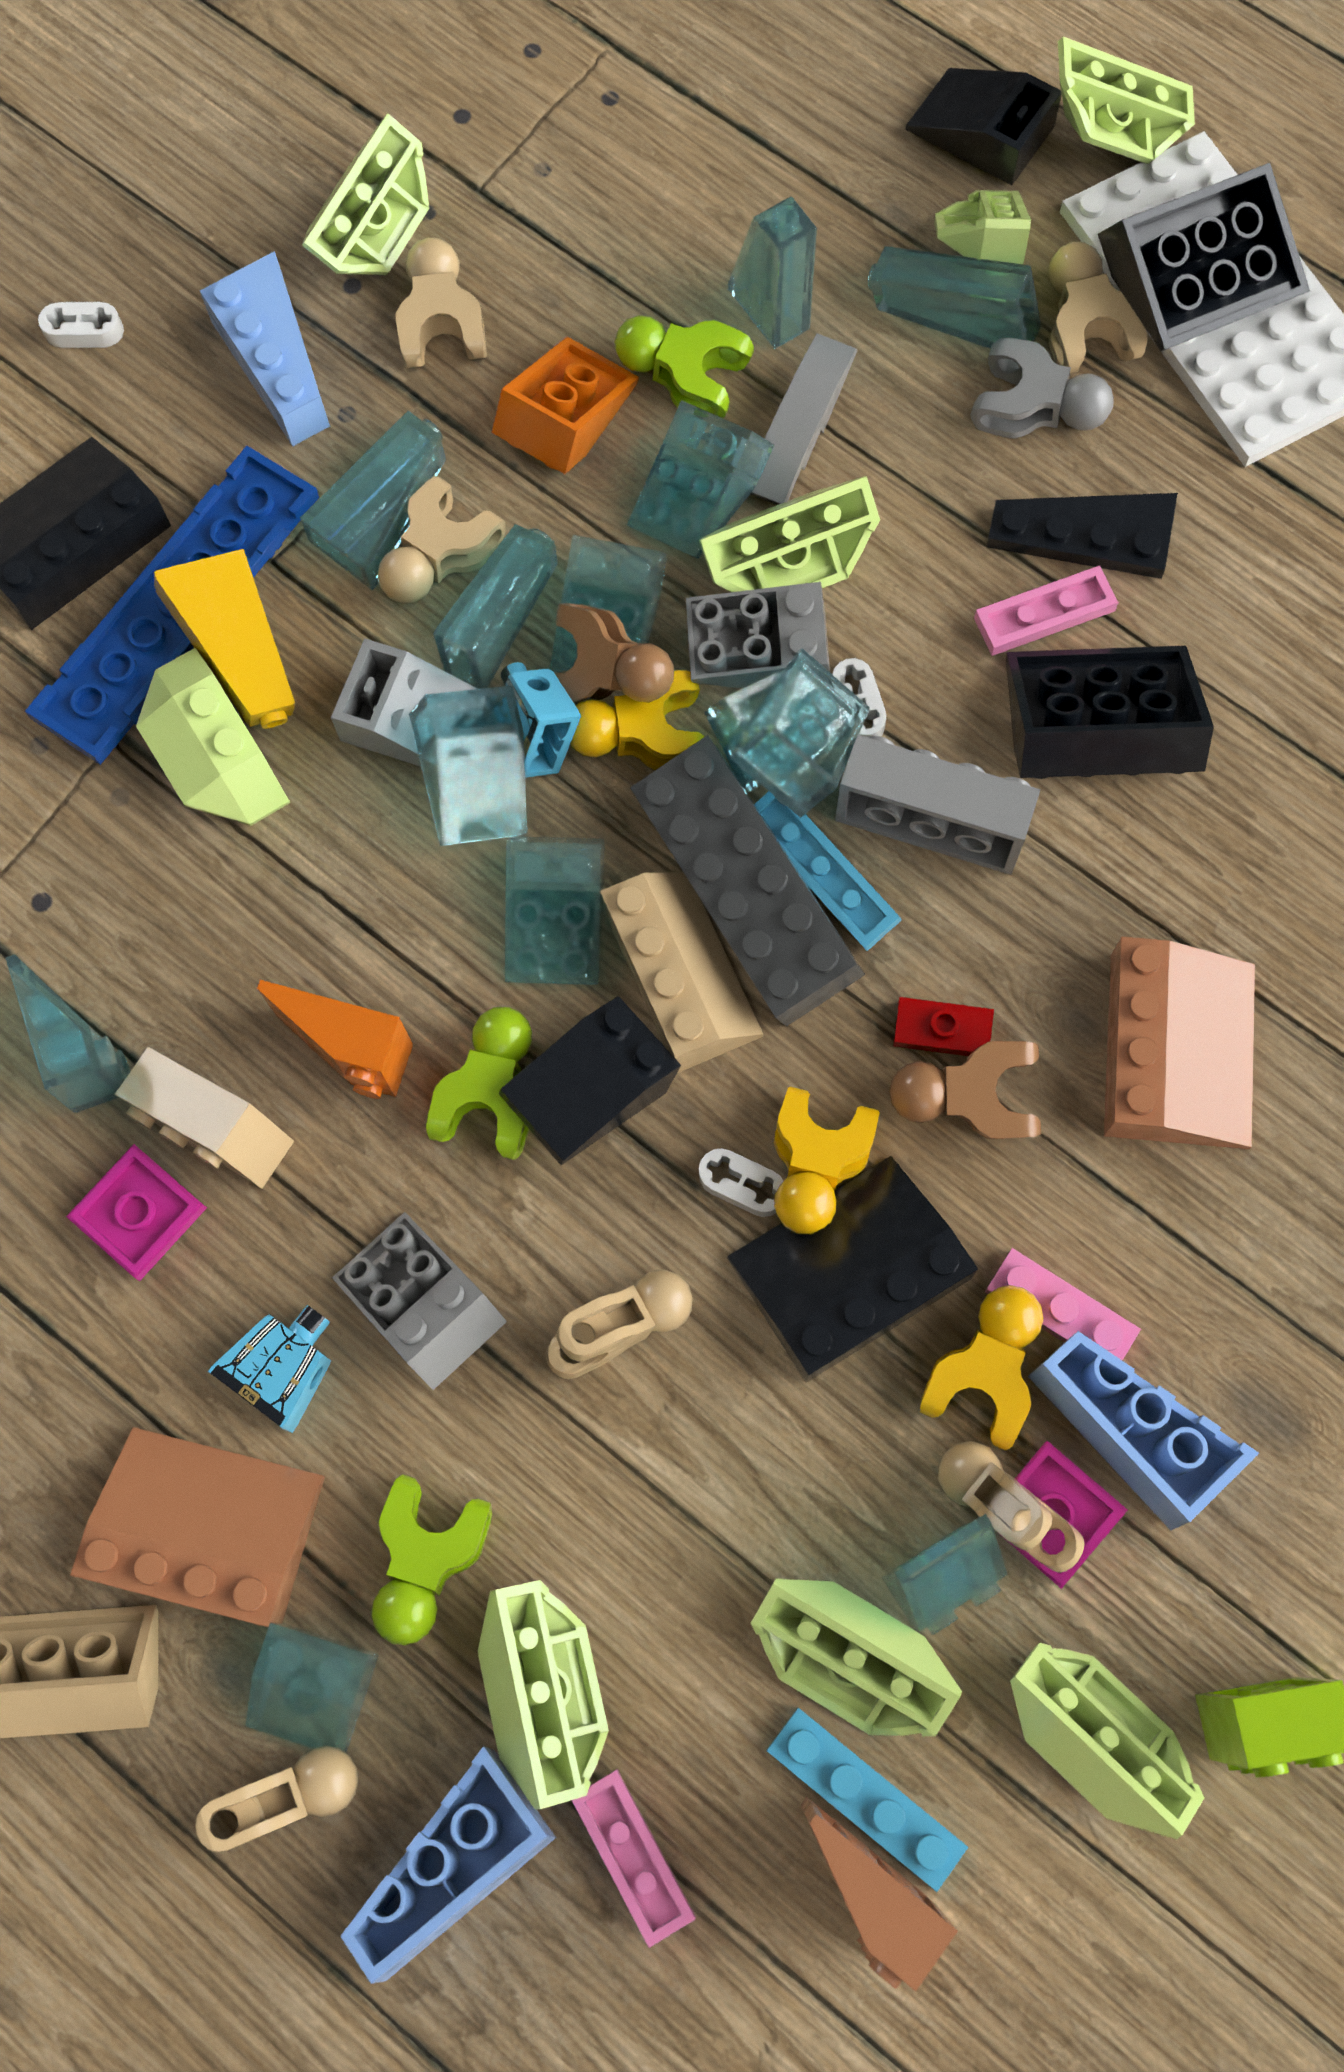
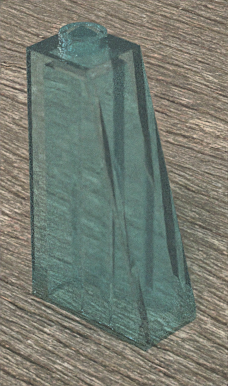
M792 196L753 217L728 282L730 293L774 349L810 329L817 227Z
M885 246L877 264H873L870 269L868 286L873 292L877 310L991 349L995 341L1001 338H1014L1035 342L1041 328L1031 265Z
M407 411L300 517L308 541L371 590L379 584L377 579L378 568L384 555L399 547L402 542L401 536L410 526L408 518L409 499L430 478L438 475L446 460L442 444L443 436L436 425L428 419L421 421L410 411Z
M514 524L439 623L433 634L445 672L483 692L487 690L558 564L555 541L546 533L535 528L528 530Z

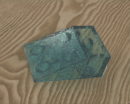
M681 400L627 525L699 559L703 554L699 539L724 527L747 499L761 477L774 444L749 429Z
M573 535L561 603L583 604L614 612L621 620L626 635L632 641L649 643L660 599L668 554ZM557 626L549 670L561 672L573 667L577 658V643L570 632Z
M513 686L425 694L409 713L440 846L526 835L528 828L523 727Z
M512 836L506 841L505 982L599 984L603 911L600 891L604 889L605 839Z

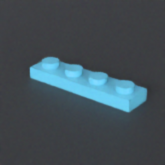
M778 783L755 803L758 811L807 886L866 951L873 947L902 920Z
M800 1708L795 1710L766 1750L936 1892L968 1849L967 1845Z

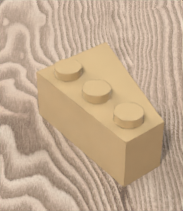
M147 1047L114 1094L130 1106L125 1114L142 1126L151 1129L153 1124L156 1123L162 1127L159 1134L182 1149H184L187 1143L195 1147L192 1153L209 1165L218 1169L220 1164L261 1189H263L294 1143L293 1139L250 1103L150 1047Z

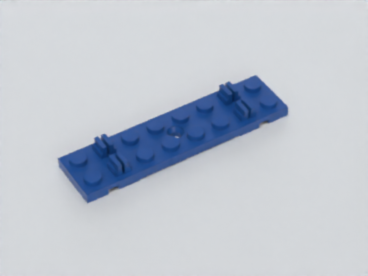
M247 445L225 470L227 477L219 486L214 484L195 506L193 512L88 638L78 646L59 669L62 674L52 686L47 684L25 710L31 720L100 765L130 728L138 722L155 670L194 648L157 595L154 587V571L244 549L254 578L269 558L275 555V551L280 549L283 541L319 499L316 487Z

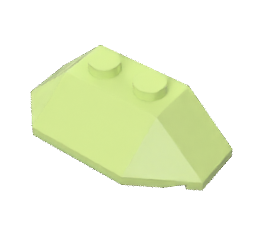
M1064 36L1058 41L1059 79L1064 114L1083 142L1149 164L1195 125L1193 86Z
M387 113L350 163L306 233L302 246L337 274L387 275L429 210L426 176L421 158L423 156L422 142Z
M976 190L968 195V200L955 202L935 214L934 224L937 238L977 266L986 267L987 273L1010 274L1012 273V267L1023 268L1031 218L1019 191Z
M863 476L810 492L729 523L699 539V543L713 583L730 592L821 582V586L824 588L845 580L850 576L871 533L875 531L880 517L867 476Z
M193 648L156 669L136 727L184 806L251 826L290 804L288 797L261 750L198 650Z
M775 1579L751 1621V1625L756 1635L760 1636L764 1651L779 1680L869 1735L904 1736L921 1733L922 1736H936L961 1696V1689L925 1636L834 1581Z
M541 1580L490 1591L478 1647V1657L499 1759L535 1810L587 1796L591 1784L589 1780L599 1761L609 1732L586 1625L563 1602L548 1592L549 1588Z
M1043 1643L1035 1646L1010 1680L1025 1741L1106 1819L1174 1839L1181 1837L1203 1802L1204 1796L1199 1785L1193 1782L1189 1763L1174 1731L1094 1656L1067 1649H1055L1051 1645Z

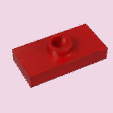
M899 997L893 1047L969 1056L983 1044L991 1042L994 1009Z

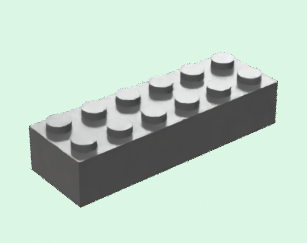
M708 735L630 787L770 1010L781 1023L787 1027L865 976L860 965L748 793Z

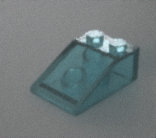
M801 648L792 658L742 731L730 758L739 765L744 773L752 776L771 792L781 804L787 806L801 818L837 789L857 734L859 735L870 707Z
M15 954L6 957L5 959L45 1090L74 1113L118 1098L114 1094L125 1080L124 1078L130 1073L123 1052L121 1050L115 1051L107 1036L101 1037Z
M984 1514L957 1528L884 1575L882 1579L913 1629L919 1632L927 1627L930 1633L934 1635L958 1619L953 1610L969 1599L977 1607L999 1593L1001 1589L997 1581L1008 1574L992 1523L987 1515Z

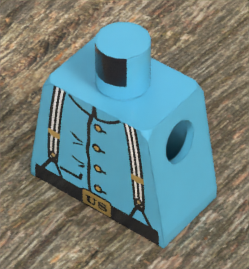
M511 663L500 674L505 687L496 710V721L515 774L520 779L559 773L580 721V712L552 670L538 669L527 671L523 663Z
M309 1305L305 1306L289 1328L269 1314L215 1362L208 1372L281 1428L293 1433L331 1362L329 1358L313 1347V1344L329 1325L330 1321Z

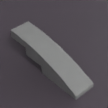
M818 333L815 335L761 445L743 488L746 493L776 505L789 500L801 469L805 470L820 432L823 433L857 353V348Z

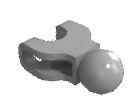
M1001 338L995 341L990 349L988 356L990 371L995 377L1004 379L1016 387L1008 391H986L982 393L974 402L970 416L973 424L980 431L1014 439L1030 434L1039 427L1058 428L1060 418L1063 419L1067 426L1077 430H1093L1104 424L1113 409L1114 397L1112 389L1105 379L1092 373L1079 374L1069 379L1071 367L1056 364L1051 359L1048 351L1039 343L1014 338Z

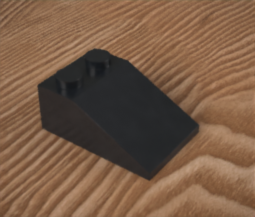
M617 996L579 1021L503 1086L499 1091V1095L556 1161L563 1165L666 1094L681 1064L627 1004Z

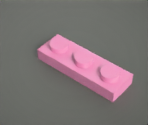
M1099 565L977 609L974 620L991 655L994 656L1115 612L1118 601Z
M1013 1248L985 1290V1293L989 1294L998 1287L1013 1285L1025 1288L1036 1297L1042 1307L1044 1318L1043 1330L1062 1342L1067 1341L1079 1331L1121 1360L1124 1359L1141 1330L1136 1325Z
M618 1769L591 1784L587 1796L572 1800L648 1948L696 1919L688 1900Z

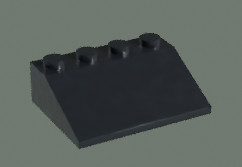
M1270 163L1122 219L1097 234L1111 277L1160 351L1310 291Z
M90 437L0 503V595L27 626L33 630L171 527L159 499L130 467L96 439Z
M1187 646L1006 652L1013 745L1020 778L1045 779L1048 777L1066 776L1092 777L1094 775L1122 774L1135 776L1150 773L1183 774L1186 772H1205L1214 725Z
M889 1156L834 1191L837 1200L836 1213L825 1228L813 1234H797L784 1227L781 1223L727 1256V1259L806 1383L972 1279L978 1270L951 1227L892 1156Z

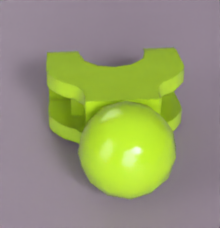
M638 315L627 319L620 326L614 342L616 353L624 366L632 371L643 373L653 370V381L664 385L668 389L672 402L680 412L711 423H717L725 417L729 408V396L725 387L706 376L705 372L715 368L738 372L748 365L754 353V346L748 335L715 320L699 322L692 327H681L671 323L666 332L663 325L654 318Z
M494 1007L484 1012L477 1019L472 1030V1043L475 1051L469 1050L466 1063L459 1070L449 1073L435 1086L426 1123V1131L430 1140L438 1142L449 1141L454 1137L463 1115L473 1109H488L497 1116L495 1144L499 1153L504 1158L512 1160L517 1159L521 1155L529 1128L499 1095L500 1089L521 1072V1067L517 1062L526 1055L532 1042V1030L529 1021L521 1012L510 1007Z
M402 1474L395 1480L379 1519L380 1533L391 1555V1561L386 1574L391 1581L379 1590L373 1600L371 1611L374 1628L383 1639L392 1644L409 1645L420 1641L430 1632L436 1621L437 1614L434 1595L440 1596L445 1582L452 1575L464 1572L478 1561L482 1553L492 1519L491 1502L482 1499H472L466 1503L454 1527L442 1533L427 1532L419 1526L417 1521L419 1503L422 1497L421 1487L417 1480L405 1474Z

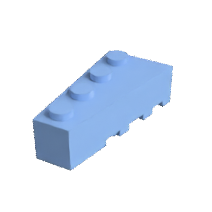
M275 251L200 290L212 324L291 445L295 446L330 427Z
M1077 1331L1028 1377L1170 1531L1191 1522L1259 1452L1244 1442L1239 1444L1221 1432L1219 1425L1204 1415L1199 1417L1175 1401L1176 1396L1161 1386H1153L1135 1374L1134 1368Z
M485 1746L482 1747L471 1762L472 1765L458 1784L451 1788L440 1803V1808L422 1832H418L406 1848V1853L391 1873L384 1877L340 1937L371 1984L387 1981L556 1839V1836L542 1816L534 1809L502 1764L495 1750Z

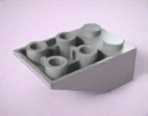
M821 582L686 598L692 683L780 693L832 688L825 606Z
M364 639L331 715V720L341 742L467 781L499 702L498 699L407 651Z
M406 1212L399 1216L332 1277L405 1362L432 1390L441 1384L507 1322L479 1288Z

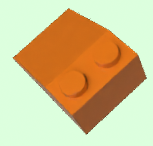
M567 336L502 388L492 433L507 441L511 446L521 449L544 462L549 468L566 474L591 450L636 387L639 376Z
M259 981L257 989L275 1015L348 1083L353 1085V1091L374 1099H380L382 1093L396 1097L413 1047V1043L400 1017L268 981Z

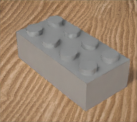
M857 734L840 783L835 821L1012 875L1041 789L1031 787L1027 781L1021 778H1001L985 773L981 767L971 763H961L958 765L941 760L935 753L928 750L916 749L912 751L895 746L892 741L881 736L865 737Z

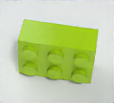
M1294 1677L1195 1694L1209 1759L1227 1764L1229 1771L1241 1770V1774L1254 1773L1256 1778L1289 1773L1288 1762H1294L1295 1765L1309 1764L1310 1768L1329 1767L1344 1763L1341 1754L1344 1753V1685L1342 1680Z

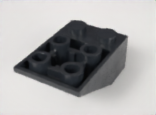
M948 68L906 124L905 130L1013 185L1055 127L1062 94L1060 89L1026 72Z

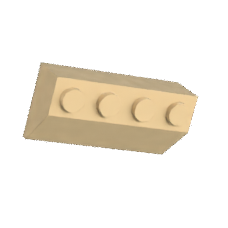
M684 872L642 873L600 891L604 914L665 1048L681 1064L677 1073L763 1037L759 1023L701 899Z
M157 1605L0 1617V1739L149 1727L158 1691Z

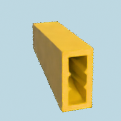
M244 549L154 571V587L157 595L193 647L198 650L248 726L252 727L261 724L263 729H269L286 723L288 721L287 717L293 715L295 701Z

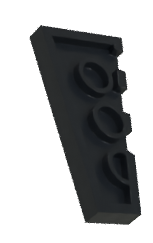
M1178 493L996 500L986 547L1092 567L1100 565L1104 569L1162 579L1166 568Z

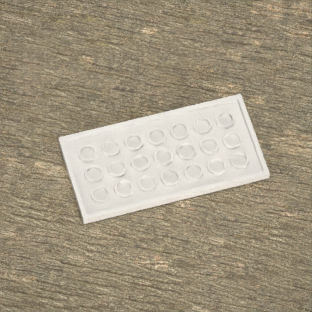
M1204 131L1165 150L1149 164L1143 162L1136 164L1063 200L1060 213L1081 242L1096 248L1102 258L1104 274L1107 273L1108 279L1114 288L1121 291L1111 277L1097 234L1122 219L1236 176L1237 173ZM1301 257L1300 260L1309 285V292L1161 351L1244 467L1344 416V314Z

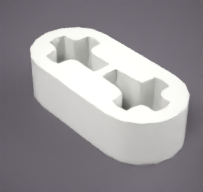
M104 302L52 303L46 306L38 317L39 326L48 343L59 348L110 347L118 343L124 333L123 324L116 309ZM102 321H108L103 324L102 329H96L101 327Z
M856 658L845 659L839 662L834 668L831 686L847 736L854 742L857 734L865 737L882 736L886 724V711L871 668L863 660ZM846 675H852L854 680H860L858 695H854L849 683H844ZM863 707L866 718L873 720L872 728L865 729L863 723H857L859 708Z
M722 1148L713 1149L701 1159L699 1165L700 1183L710 1194L757 1216L766 1217L776 1213L774 1200L766 1199L763 1205L756 1202V1192L745 1187L746 1182L760 1188L765 1182H769L773 1185L772 1193L775 1195L780 1184L783 1182L782 1177L776 1172ZM722 1161L729 1164V1173L739 1178V1183L728 1178H722L719 1184L712 1181V1172L708 1169L709 1166L718 1167Z

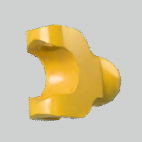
M676 670L674 671V680L669 691L650 703L635 701L627 695L614 696L613 707L602 700L589 699L580 702L576 707L580 712L581 718L570 745L581 755L595 758L610 753L617 746L618 756H635L646 766L657 770L705 737L700 732L676 730L665 719L669 712L690 707L696 701L700 692L699 683H692L691 671Z
M792 1086L788 1087L778 1116L773 1142L778 1156L788 1169L787 1178L780 1184L774 1199L776 1214L784 1227L797 1234H813L825 1228L831 1222L836 1213L837 1200L834 1192L836 1186L842 1180L852 1178L860 1173L867 1165L879 1119V1110L858 1106L848 1126L839 1130H825L814 1124L808 1114L810 1093L803 1089Z
M1013 1285L998 1287L986 1296L981 1303L978 1316L981 1330H976L971 1342L965 1347L951 1350L937 1359L920 1401V1413L930 1418H935L944 1413L947 1404L956 1392L966 1388L982 1389L993 1398L996 1405L993 1422L989 1429L991 1441L995 1447L1004 1451L1013 1446L1030 1411V1393L1020 1370L1026 1354L1022 1348L1036 1339L1041 1332L1044 1319L1042 1307L1036 1297L1025 1288Z

